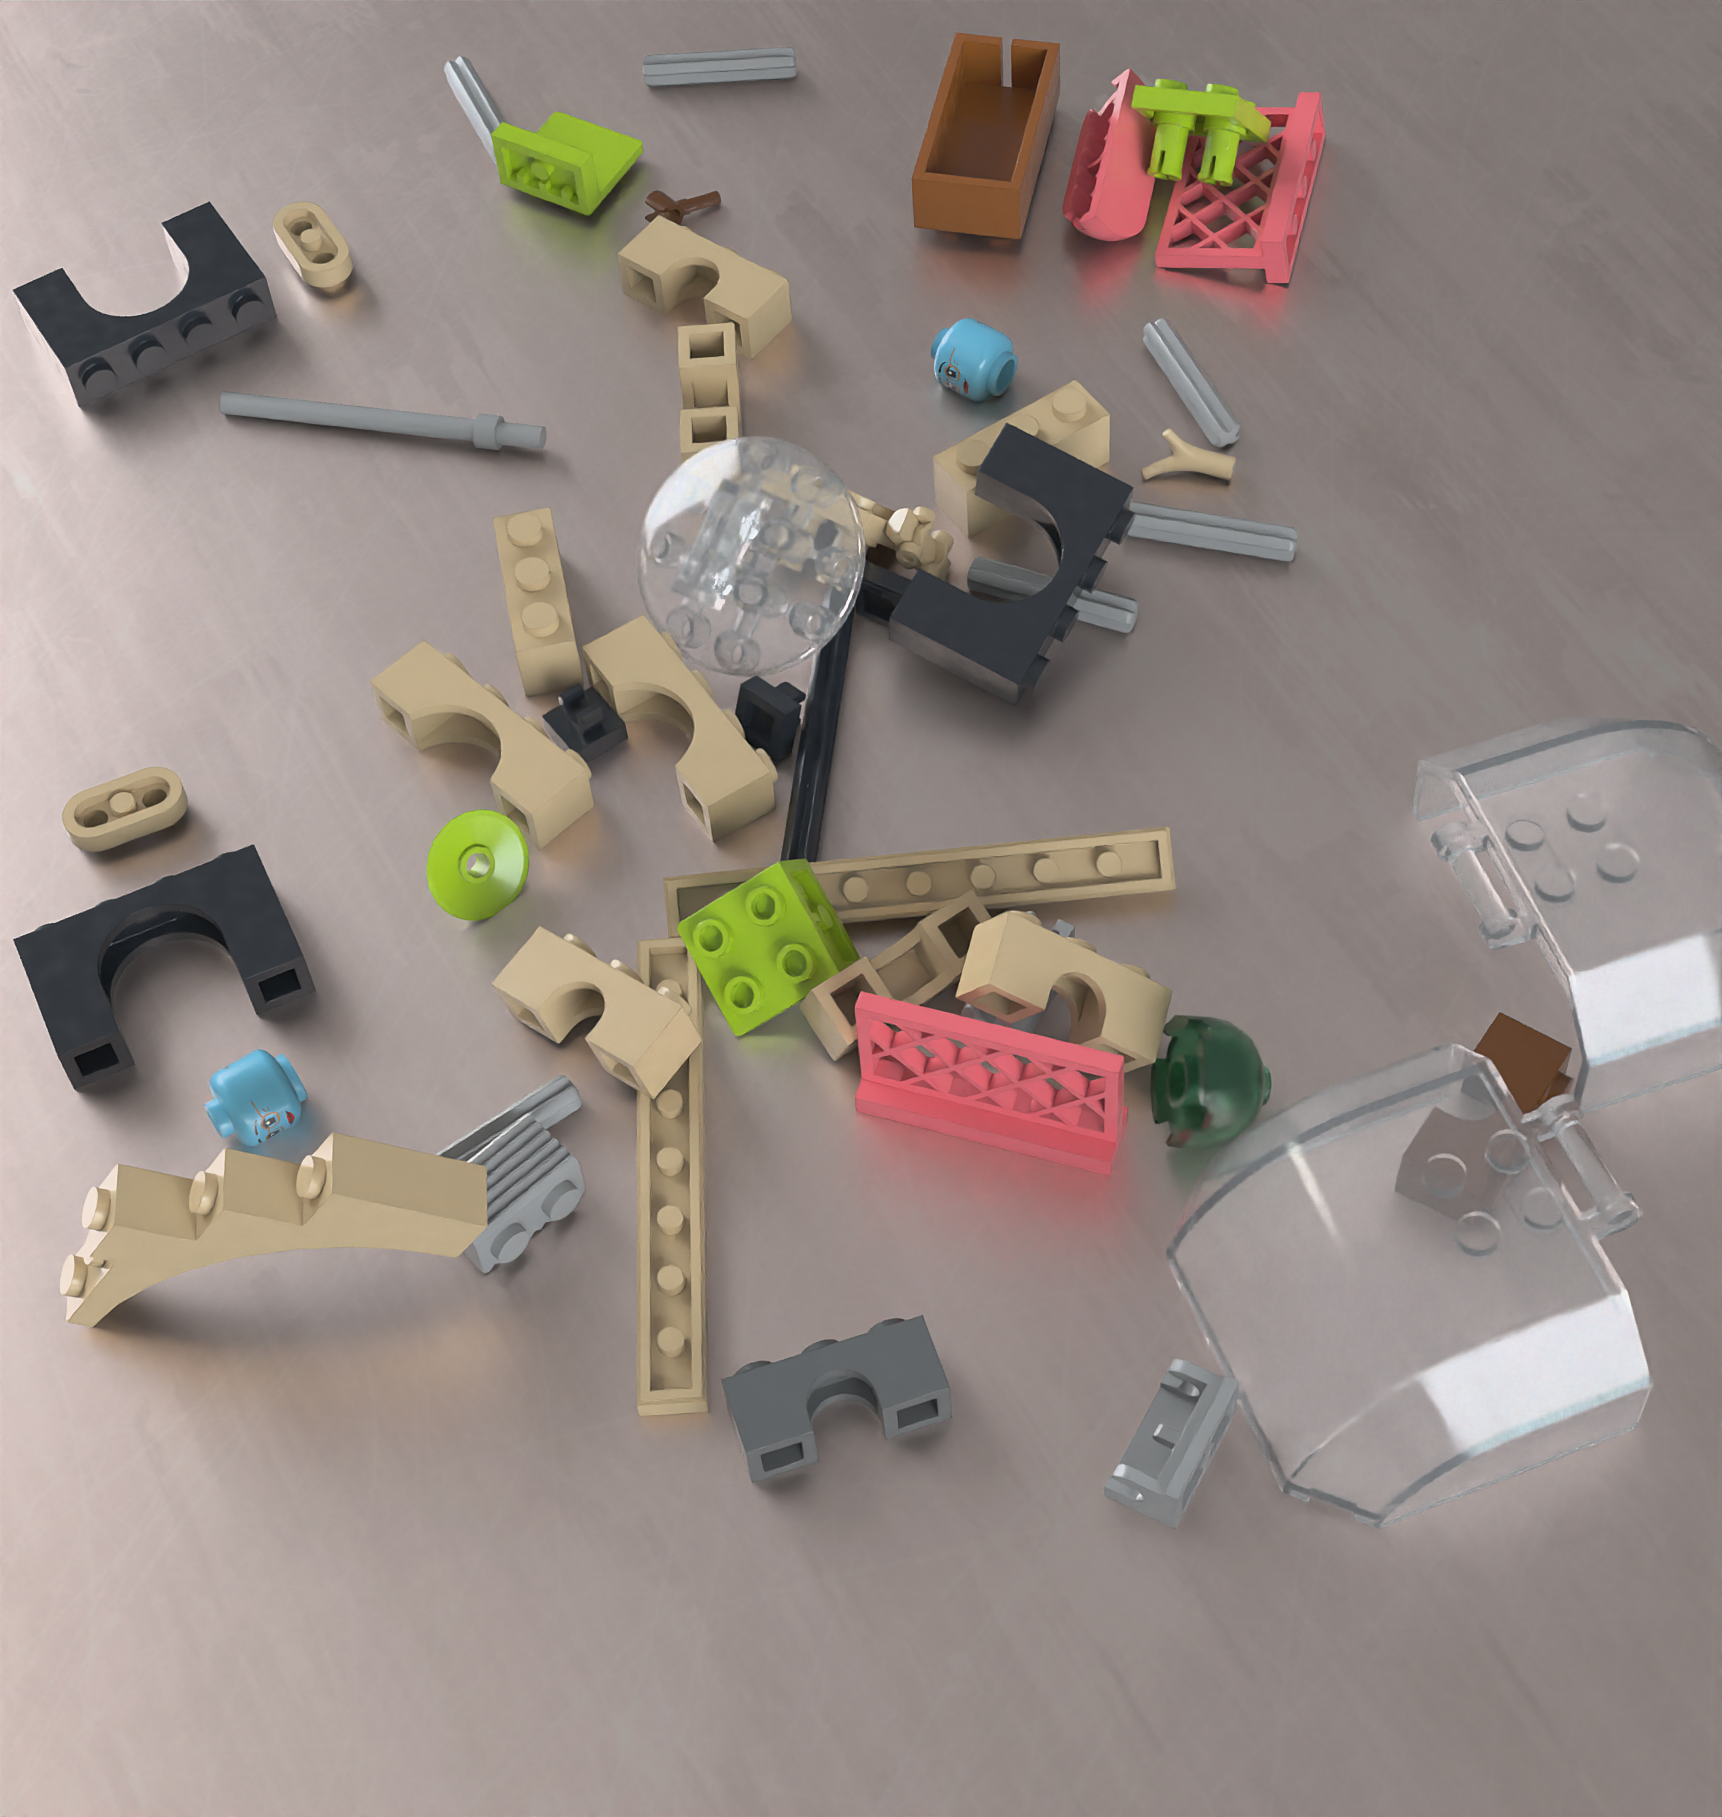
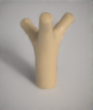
M1169 428L1164 431L1163 437L1169 443V448L1174 451L1173 455L1152 463V465L1141 470V475L1144 479H1149L1164 472L1195 471L1231 480L1236 458L1191 445Z

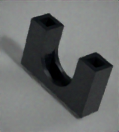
M210 201L161 223L173 263L186 279V283L174 299L154 311L136 316H113L99 312L87 304L63 268L12 290L27 330L79 407L277 316L265 275Z
M1006 422L977 471L975 495L1039 529L1050 541L1058 561L1056 574L1041 591L1029 598L1010 603H995L972 596L919 568L890 616L889 640L1016 706L1025 689L1035 692L1043 681L1051 663V660L1044 656L1054 639L1064 643L1069 636L1080 613L1073 606L1082 591L1085 590L1092 594L1098 586L1108 565V561L1102 559V556L1112 541L1121 545L1136 517V513L1129 509L1134 487Z
M254 844L234 852L223 853L212 861L176 875L163 877L154 884L116 899L102 901L91 909L55 923L44 924L33 932L13 939L56 1054L74 1090L136 1065L116 1017L114 992L125 968L141 953L156 945L173 940L191 939L204 941L220 948L234 962L256 1015L316 991L304 955Z

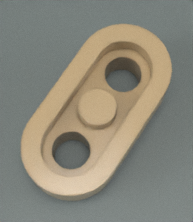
M295 202L277 212L273 219V228L278 245L305 283L315 287H332L341 283L350 275L353 262L348 244L319 205L311 202Z
M148 767L77 793L66 803L62 812V822L71 842L77 848L88 852H99L173 825L184 815L188 799L182 782L174 771L165 767Z

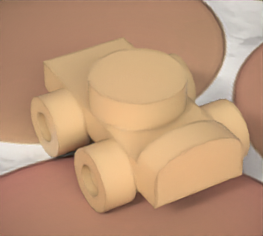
M917 507L913 512L910 508L897 510L889 519L885 533L892 543L896 544V558L901 566L907 570L915 569L916 571L920 568L945 581L951 565V561L947 556L954 543L953 537L941 530L933 532L932 535L928 533L932 530L936 515L927 507Z

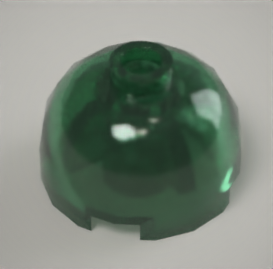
M1175 1015L1165 1024L1163 1029L1165 1035L1172 1036L1168 1045L1166 1059L1156 1058V1061L1151 1066L1150 1096L1155 1124H1161L1168 1121L1171 1132L1165 1142L1168 1147L1190 1149L1224 1147L1239 1139L1250 1129L1256 1121L1262 1106L1268 1102L1272 1088L1269 1069L1264 1066L1260 1052L1253 1040L1244 1030L1230 1021L1204 1016Z

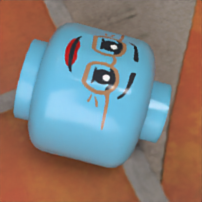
M973 318L959 320L950 329L943 328L937 334L931 347V358L935 360L934 373L936 380L943 386L976 402L986 400L992 395L999 396L1005 392L1015 376L1018 364L1017 356L1013 354L1014 350L1011 339L1004 333Z
M258 1049L211 1076L209 1088L213 1100L204 1104V1109L216 1131L223 1139L234 1133L241 1143L253 1147L296 1124L302 1115L300 1102L308 1097L299 1076L283 1054L274 1058L267 1051Z

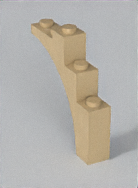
M335 1132L330 1134L312 1156H306L301 1164L224 1148L205 1172L200 1171L195 1179L118 1163L100 1187H92L89 1191L83 1208L82 1225L84 1228L90 1229L84 1246L76 1255H69L63 1266L60 1278V1293L68 1296L66 1322L93 1327L116 1305L151 1285L192 1269L246 1256L299 1249L355 1247L408 1250L457 1258L488 1227L487 1167Z

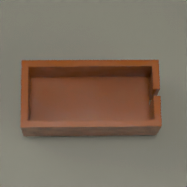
M955 32L911 178L915 228L1021 240L1060 95V43L1013 39L1011 43L1012 87L1003 86L1002 37Z

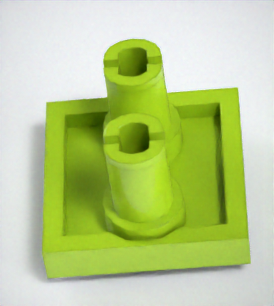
M1157 79L1155 87L1135 85L1131 107L1149 119L1152 125L1157 128L1150 166L1147 169V175L1167 180V176H1169V179L1173 181H1180L1182 179L1181 172L1188 136L1191 135L1207 137L1201 169L1197 177L1198 181L1211 185H1217L1218 181H1220L1221 186H1232V176L1239 141L1268 142L1271 121L1255 109L1256 104L1254 102L1241 98L1239 90L1234 87L1208 84L1206 92L1187 90V84L1169 79Z

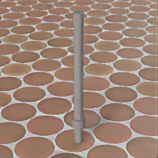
M226 391L221 394L219 402L222 414L473 441L476 448L500 450L502 445L543 449L547 436L544 426L508 423L504 421L502 416L478 414L476 419Z

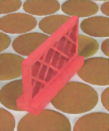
M1299 92L1296 107H1255L1257 111L1271 121V127H1285V130L1268 139L1267 143L1246 141L1253 149L1236 158L1232 179L1236 177L1244 185L1225 196L1216 189L1221 186L1220 181H1218L1217 185L1200 182L1197 179L1198 172L1195 169L1199 168L1202 164L1207 137L1188 136L1181 172L1182 179L1175 182L1155 252L1157 267L1265 269L1267 283H1289L1326 137L1321 92ZM1265 159H1268L1275 165V167L1258 177H1255L1248 171V169ZM1203 195L1212 202V204L1195 214H1191L1185 208L1186 205ZM1255 196H1258L1266 203L1247 215L1238 208V206ZM1224 214L1234 221L1215 234L1206 227L1207 224ZM1192 233L1202 240L1191 248H1173L1175 243ZM1246 233L1256 241L1254 248H1230L1227 245Z
M863 991L860 992L854 1007L862 1076L855 1095L856 1111L1103 1175H1111L1128 1122V1107L1123 1106L1124 1056ZM883 1022L896 1025L902 1031L895 1032ZM947 1038L961 1041L967 1047L959 1048ZM922 1045L934 1054L935 1057H927L915 1046ZM1012 1054L1026 1057L1033 1063L1025 1065ZM987 1061L1000 1072L996 1074L991 1073L979 1063ZM1078 1071L1102 1076L1103 1078L1090 1081ZM1052 1077L1065 1088L1061 1090L1055 1089L1045 1079Z

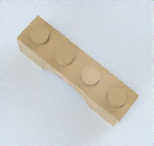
M643 614L582 646L589 685L600 694L624 722L635 720L664 722L680 729L692 740L687 752L675 765L681 803L713 843L776 809L773 782L778 780V776L770 757L763 749L758 748L754 751L745 740L744 730L736 715L729 708L722 711L714 702L707 680L699 670L689 671L682 662V656L676 642L667 631L659 633Z
M423 640L369 681L380 719L419 751L438 744L463 742L478 745L495 754L500 761L490 782L497 810L499 813L510 818L519 827L524 837L539 850L544 848L594 807L589 782L592 775L583 758L572 749L563 751L553 743L544 728L534 718L526 716L523 719L509 708L507 701L495 687L490 684L482 686L469 676L465 666L452 653L447 652L443 655L426 640Z

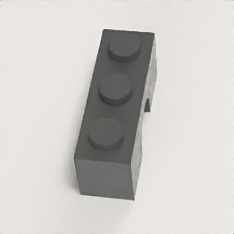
M923 1315L908 1320L901 1318L887 1319L874 1325L867 1333L842 1341L834 1339L821 1340L806 1347L801 1354L773 1363L770 1361L752 1362L741 1367L733 1376L721 1379L727 1410L752 1483L818 1462L815 1432L812 1424L817 1414L824 1407L837 1401L853 1400L868 1406L878 1417L885 1439L952 1418L950 1386Z

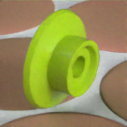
M486 809L462 813L450 820L439 831L432 842L426 863V877L430 892L437 904L448 914L456 918L468 921L491 918L515 901L520 894L528 875L529 851L523 833L507 816ZM475 854V865L467 871L468 859Z

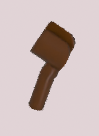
M653 191L646 197L645 204L654 209L655 212L645 216V220L651 223L660 215L680 225L685 215L693 211L718 205L721 203V197L718 191H713L693 198L675 201L662 191Z

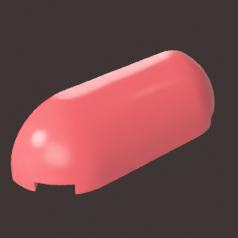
M1130 68L1111 82L1117 91L1107 100L1100 111L1097 113L1090 108L1081 127L1063 201V215L1071 222L1073 227L1088 237L1102 241L1124 240L1141 232L1147 219L1155 177L1147 175V169L1150 166L1157 128L1152 125L1149 119L1131 107L1135 85H1146Z

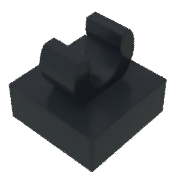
M757 675L741 683L735 715L741 723L745 733V740L755 749H763L774 762H778L792 754L797 727L801 722L799 717L802 705L799 703L805 700L806 694L789 682H783L774 687Z
M578 683L558 695L560 704L558 707L542 715L545 731L563 751L572 749L586 763L628 739L625 722L592 686L584 691L581 684Z

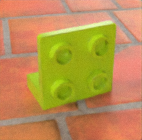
M559 111L554 112L536 133L501 122L491 134L500 184L588 216L592 214L643 153L641 140Z
M806 858L778 861L677 925V930L732 1032L736 1036L747 1034L802 1001L813 988L861 959Z

